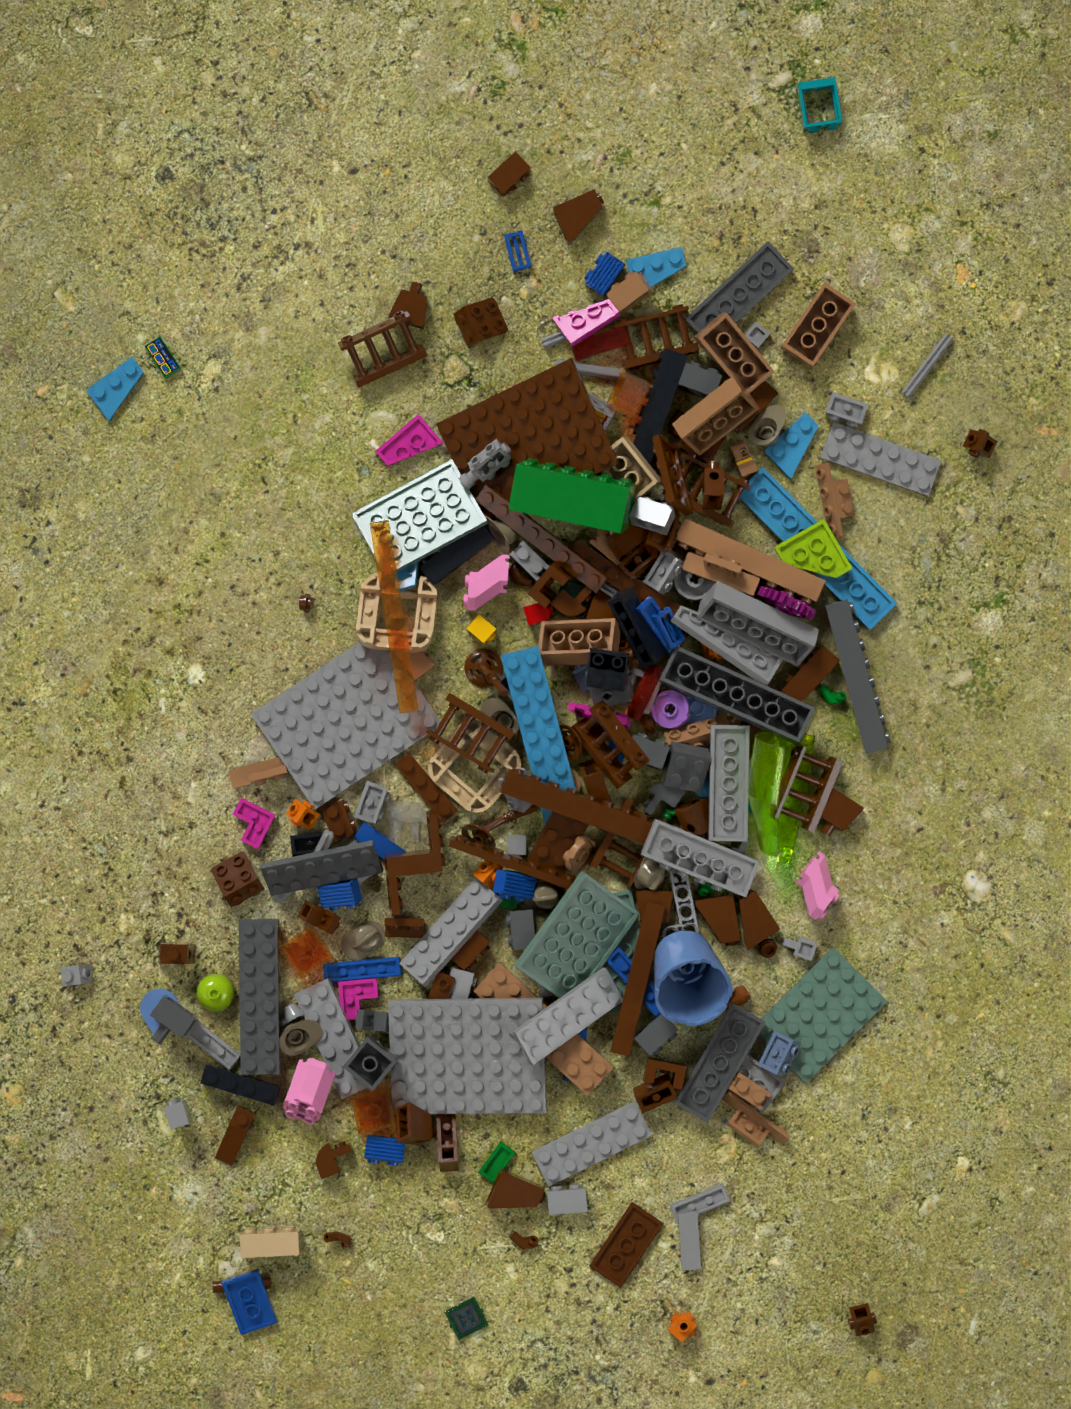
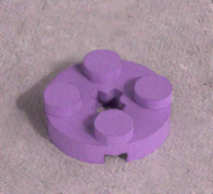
M674 690L663 691L657 696L651 708L653 719L662 727L668 729L679 728L689 720L690 703L682 693ZM669 705L675 707L673 714L667 712Z

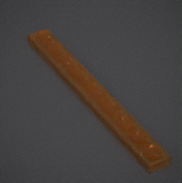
M389 520L370 523L399 713L419 711L390 524Z

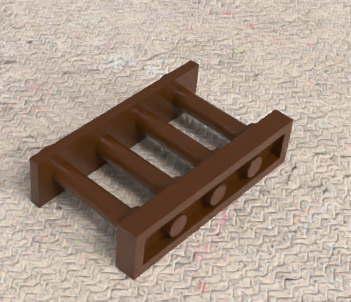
M683 304L673 306L672 310L629 321L627 318L617 320V324H614L613 328L614 331L621 330L627 353L626 361H623L624 370H632L660 363L658 358L661 352L656 353L653 350L646 324L658 320L665 347L663 351L669 348L686 355L699 353L698 342L693 343V341H690L683 314L689 311L688 306L683 307ZM675 315L683 341L682 346L674 348L671 344L665 318ZM639 325L646 350L645 356L637 357L635 355L628 327Z
M407 311L397 312L392 318L353 336H345L338 342L341 351L347 349L357 370L353 378L358 388L428 356L423 345L416 344L406 323L411 320ZM398 325L409 346L408 351L403 353L398 352L389 332V329ZM382 333L392 355L386 361L381 360L372 341V337ZM363 341L374 362L373 367L369 369L363 367L354 345Z
M690 452L687 455L682 453L681 457L686 460L682 468L685 479L693 464L703 468L689 495L692 510L732 529L735 522L731 519V514L743 490L751 491L752 487L748 485L749 481L742 477L736 479L724 473V485L727 480L737 485L725 511H722L720 514L712 509H702V505L697 503V497L702 489L703 474L707 464L697 460L698 456Z
M449 693L445 700L450 702L448 705L450 707L435 732L427 729L425 733L430 735L428 739L436 744L442 742L478 764L477 769L485 774L488 771L494 773L495 769L490 767V764L504 741H507L508 738L514 740L517 733ZM462 709L466 712V717L451 742L441 737L454 713ZM478 719L482 722V727L468 751L465 752L457 747L472 720ZM493 728L498 731V738L482 762L475 758L474 754L487 732Z
M600 701L589 709L593 715L589 720L585 717L571 728L575 730L582 745L615 788L618 789L633 778L629 773L632 768L637 771L649 763L650 760L604 701ZM597 722L605 730L601 735L593 727ZM609 737L616 744L613 750L605 742ZM621 752L628 760L625 765L617 758Z
M796 745L791 750L790 761L775 798L769 805L768 815L777 819L780 813L801 821L802 828L815 833L843 761L831 756L826 761L805 753L807 747ZM804 760L822 767L824 771L821 778L818 779L798 771L801 761ZM794 778L815 785L816 791L811 797L791 789ZM787 795L808 803L807 813L802 814L784 807Z
M626 798L622 805L623 807L631 809L632 814L635 815L642 813L634 809L635 806L632 805L633 801ZM607 832L590 866L596 869L598 866L610 869L628 879L629 882L626 886L631 887L632 884L634 885V877L645 856H640L616 843V840L613 839L615 834ZM607 849H613L637 862L638 865L634 873L607 860V857L604 856Z

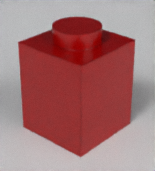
M539 603L523 607L529 627L540 624L541 621L551 620L550 615H553L550 604L546 608Z

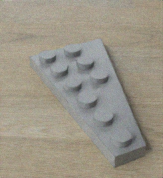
M684 606L679 607L671 619L672 623L757 682L766 686L769 684L781 664L782 658H778L761 648L759 649L697 619V612Z

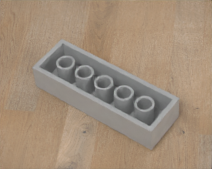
M716 581L700 601L696 616L697 619L759 649L761 648L778 658H782L784 661L797 667L815 647L819 629L719 581Z

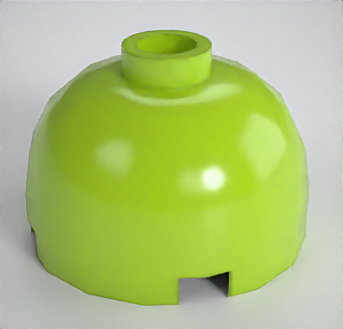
M221 974L206 976L197 987L199 1004L210 1012L226 1010L235 998L233 983Z

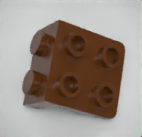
M493 297L464 306L453 314L468 349L477 346L486 339L508 331L505 320Z
M243 851L211 869L223 897L231 908L240 905L243 901L265 890L247 855Z

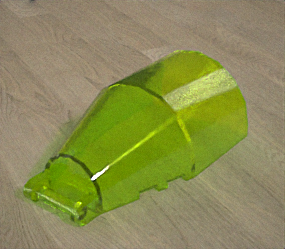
M763 731L754 735L747 793L759 850L767 854V869L774 871L780 865H787L792 862L793 850L799 826H796V819L781 813L778 819L775 818V810L779 808L781 781L791 758V750L796 745ZM806 734L802 743L803 746L807 747L805 753L812 756L815 743L814 735ZM802 760L798 771L810 775L812 763ZM794 778L791 789L807 795L809 783ZM787 795L783 806L803 814L804 809L801 808L802 801Z

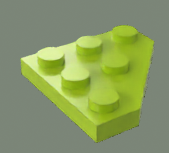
M825 519L774 547L781 561L809 572L836 579L853 569Z

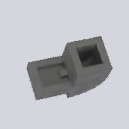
M663 782L658 783L649 789V792L655 796L653 798L649 796L643 805L646 807L644 812L651 815L661 800L675 808L685 792L680 788L665 786Z
M357 1010L355 1029L389 1032L388 1012Z

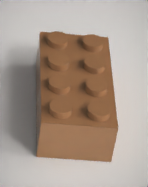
M824 282L780 349L812 370L856 303Z
M725 312L718 315L693 337L725 377L729 379L733 376L749 393L775 372Z
M732 376L684 415L680 416L672 425L681 439L700 456L760 408L751 394Z
M616 618L541 621L538 647L543 666L588 664L590 648L619 652L621 629Z

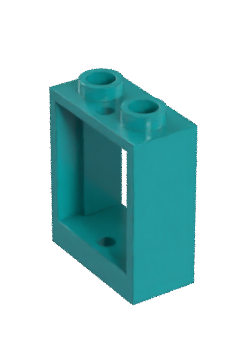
M836 78L797 83L796 88L803 131L816 133L820 131L819 129L827 128V130L838 129V126L842 124ZM830 90L835 120L808 124L803 93Z

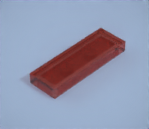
M621 326L587 337L574 347L571 346L575 361H580L630 345L626 327Z
M656 665L646 668L632 701L625 712L627 717L640 721L664 671L663 668Z

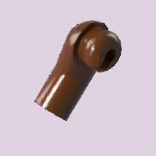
M676 409L668 422L670 432L676 438L680 436L672 423L685 414L679 409Z
M512 564L509 568V575L515 584L530 588L533 579L523 576L518 564Z
M338 1231L324 1234L325 1242L341 1241L342 1248L351 1247L352 1238L350 1235Z
M516 1231L509 1237L523 1250L533 1249L539 1242L538 1238L534 1235L522 1237Z

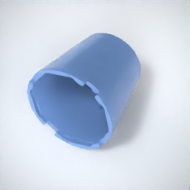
M678 931L665 937L656 948L654 956V997L658 1010L666 1019L673 1023H684L686 1026H697L714 1020L724 1012L730 997H732V983L728 973L705 937L693 931Z

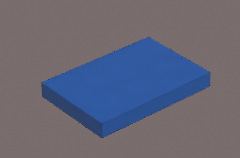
M259 1269L222 1280V1286L241 1335L278 1323Z

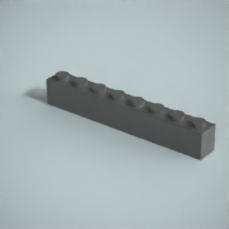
M848 599L825 605L865 753L888 748L887 744L891 743L888 732L883 730L882 725L886 724L883 713L879 714L877 706L881 705L878 695H874L872 690L876 686L873 676L869 677L867 669H871L868 657H863L862 651L865 650L863 639L859 640L857 632H860L858 620H853L852 614L855 613L853 602L849 603Z

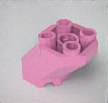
M501 555L480 571L470 572V575L465 576V588H468V594H464L463 606L467 607V611L475 612L497 595H507V589L504 588L508 587L509 562L505 561H509L510 555Z
M820 851L816 853L818 858H812L799 875L802 879L795 881L802 888L808 916L815 921L817 919L822 920L828 912L826 908L829 903L834 904L840 896L837 893L839 889L832 885L826 856Z
M313 1058L307 1059V1062H303V1059L299 1060L283 1105L287 1117L303 1120L309 1125L320 1120L336 1074L334 1070H332V1073L328 1070L330 1066L327 1063Z

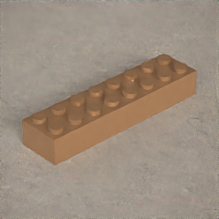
M684 518L675 538V544H677L676 547L683 551L689 549L701 557H705L706 553H716L724 560H735L742 566V572L760 578V581L765 583L764 587L777 588L799 598V600L807 603L808 606L816 603L826 581Z
M501 962L474 990L480 998H539ZM543 1001L544 1010L548 1005ZM576 1034L545 1056L587 1096L614 1068L580 1034Z

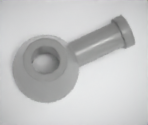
M295 1003L284 1008L285 1018L280 1020V1029L294 1023L292 1020L304 1017L303 1011Z

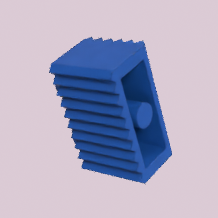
M606 252L604 255L600 254L595 261V264H597L593 271L590 269L584 277L586 280L585 286L603 298L625 268V263L609 252Z
M497 870L493 893H498L499 898L510 899V896H513L514 901L525 902V899L532 900L537 878Z
M357 878L317 887L322 908L337 910L341 906H346L347 909L358 906L357 904L363 900Z
M368 1134L364 1158L368 1159L369 1163L379 1164L381 1160L387 1161V1165L399 1166V1163H403L405 1144L398 1143L397 1138Z

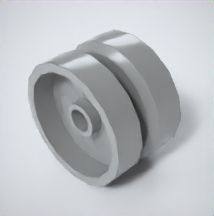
M683 570L673 579L674 589L677 594L684 600L691 602L701 601L715 584V582ZM692 577L697 578L698 581L696 584H694V582L691 583L690 579Z

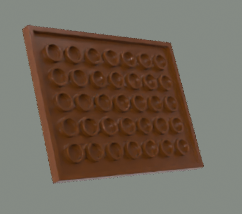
M572 358L436 423L451 459L454 461L461 476L470 471L468 462L495 439L502 444L506 443L511 449L510 455L512 458L507 467H500L491 480L486 479L482 482L478 479L475 481V485L469 489L474 499L477 498L484 486L488 484L510 501L516 464L527 460V458L536 459L539 464H545L546 462L555 463L558 468H564V466L574 467L577 472H583V470L593 471L594 475L619 464ZM477 502L483 515L489 517L492 521L499 519Z

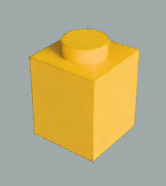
M479 614L466 628L468 632L483 644L486 642L490 644L497 636L495 634L496 628Z

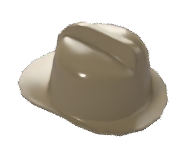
M776 405L764 408L749 429L748 437L750 441L762 447L775 444L786 422L785 411Z
M485 516L488 522L485 528L494 538L496 545L502 552L509 553V546L518 539L517 532L502 520L492 521L489 517Z
M490 698L482 704L481 712L518 733L519 723L517 716L503 700ZM492 728V729H491L492 734H493L496 738H498V736H497L498 731H496V730H494V729Z
M644 857L634 877V886L637 889L649 888L655 890L665 878V871L659 867L660 863Z
M539 880L535 884L533 899H525V902H522V904L528 909H533V911L551 910L560 902L566 891L563 887Z
M365 921L344 937L342 950L349 959L355 961L363 960L382 946L385 940V931L378 922Z
M310 1019L290 1024L284 1029L280 1037L279 1047L286 1055H299L320 1040L322 1028L318 1022Z

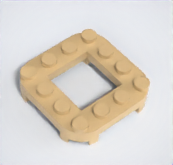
M382 572L374 573L373 576L362 582L356 624V634L360 644L367 648L410 653L426 651L432 642L437 606V590L426 577L420 576V579H417L415 588L397 592L393 576L386 578V576L382 575ZM380 596L418 599L413 632L376 628Z
M472 720L457 747L464 750L477 736L482 727V722ZM460 725L451 734L447 741L451 742ZM488 731L480 746L489 753L497 738L491 731ZM504 741L495 756V759L502 765L478 793L474 792L448 769L460 753L445 744L431 757L428 771L433 782L463 808L473 813H481L488 810L501 796L502 793L499 790L500 784L498 779L500 777L504 778L507 768L511 770L513 767L521 768V760L518 753Z

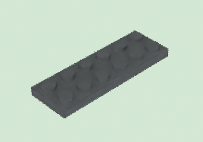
M767 241L685 318V321L697 334L722 312L727 313L736 324L786 278L794 268Z
M373 840L261 863L260 867L271 896L383 873V866Z
M731 1003L674 1103L708 1123L766 1022L738 1005Z

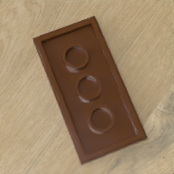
M631 1202L589 1267L621 1288L664 1223L634 1202Z

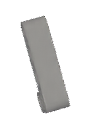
M674 868L670 870L669 876L679 924L665 927L662 931L663 939L666 937L665 933L667 930L673 929L675 932L684 931L688 925L693 926L695 932L699 933L688 877L681 876V882L686 881V885L675 887L674 883H678V878L673 877V873H676ZM681 887L687 890V896L684 899H680L677 896V890ZM685 906L691 909V915L687 918H684L680 913L681 909Z

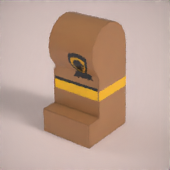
M744 440L729 445L740 477L745 478L758 472Z

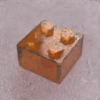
M622 369L607 404L613 409L634 418L635 414H638L641 410L642 404L640 402L643 396H647L650 382Z
M310 925L279 946L300 978L305 977L334 957L314 925Z
M389 1087L350 1096L358 1134L396 1126V1117Z

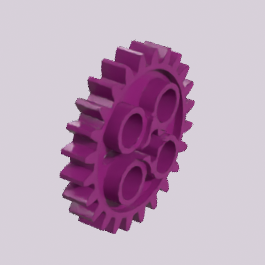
M759 586L756 592V596L763 600L764 603L788 615L812 620L816 613L807 603L796 599L784 591L779 592L772 588Z

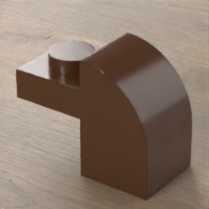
M586 586L574 599L563 589L550 605L564 616H579L586 611L581 604L588 603L593 597L591 594L593 590Z
M305 900L298 915V918L332 935L338 928L341 917L307 900Z
M343 1141L335 1144V1148L332 1149L329 1142L320 1149L316 1157V1166L321 1179L340 1172L335 1157L353 1151L351 1143L346 1144Z

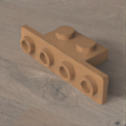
M827 462L815 466L816 477L826 523L834 537L839 539L843 537L840 519L854 517L855 513L848 479L832 481L830 466Z
M688 552L682 568L685 572L715 583L719 581L750 596H754L760 582V578L742 572V566H740L739 562L724 560L716 553H706L705 557H701Z
M723 714L665 731L664 736L668 747H670L671 741L710 749V725H742L741 720L728 714Z
M280 757L229 770L234 789L255 784V786L267 783L266 780L274 778V781L284 779L285 775L290 774Z
M727 1091L724 1094L722 1100L736 1110L727 1126L758 1148L768 1134L782 1145L789 1140L790 1136L785 1129L777 1127L769 1117L761 1115L753 1105L741 1100L738 1094Z

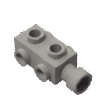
M497 439L488 444L484 450L468 462L470 471L459 477L461 483L467 489H470L478 479L482 482L486 479L491 480L500 467L505 468L509 465L512 458L509 446L506 443H500Z

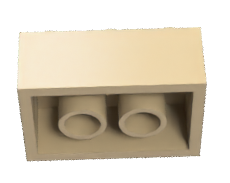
M621 437L612 445L619 464L602 473L612 475L615 480H620V478L631 479V483L636 484L633 499L634 505L638 496L644 498L661 484V478L628 437Z
M285 1225L283 1229H277L276 1226H266L263 1230H257V1227H248L240 1234L241 1258L300 1255L302 1251L301 1230L296 1228V1225Z

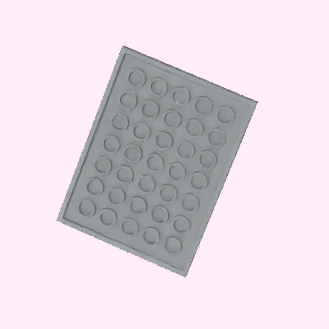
M360 642L251 713L310 804L314 805V810L427 736L428 734L425 733L427 729L431 731L436 730L441 722L394 651L370 649L361 645Z
M543 998L389 999L390 1052L398 1058V1061L391 1068L393 1114H396L395 1108L408 1102L429 1114L546 1113L545 1057L536 1064L531 1065L512 1033L543 1010Z

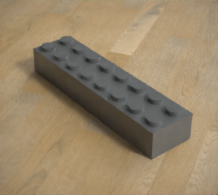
M678 646L675 647L659 679L661 685L799 747H801L817 714L816 708Z
M240 919L238 921L241 1075L280 1074L279 919Z

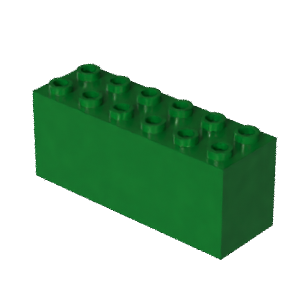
M531 458L516 464L508 510L616 533H622L628 529L629 514L632 510L636 484L631 483V479L620 478V480H615L612 475L601 474V476H596L593 471L583 470V472H577L574 467L564 466V468H558L555 463L546 462L545 464H539L538 460Z

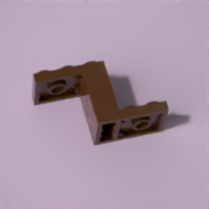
M434 810L426 811L429 849L384 854L389 911L393 916L400 915V910L403 909L402 898L398 896V891L401 890V881L397 876L443 871L442 866H445V856L441 853L440 848L444 847L443 836L439 834V828H442L441 816Z

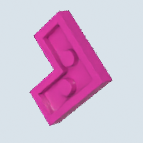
M242 797L232 814L249 823L241 841L259 849L276 815Z
M377 978L338 982L340 1003L348 1020L356 1018L357 1010H360L359 999L379 997Z

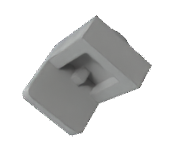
M90 964L60 967L63 987L92 983Z

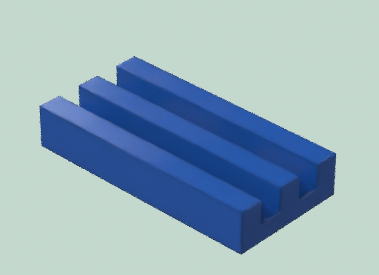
M523 231L504 235L513 273L532 268ZM516 236H520L527 263L525 265L522 262ZM511 237L513 239L519 266L517 267L515 265L513 253L509 242V238Z
M665 607L663 611H659L652 618L667 648L672 650L684 642L686 638L681 628L671 622L674 616L671 608ZM665 615H667L671 625H669ZM673 629H674V631H675V633H676V635H677V637H678V640L676 639V637H675V635H674V633H673Z

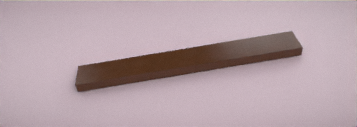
M646 901L610 1052L628 1057L630 1055L665 910L664 905Z

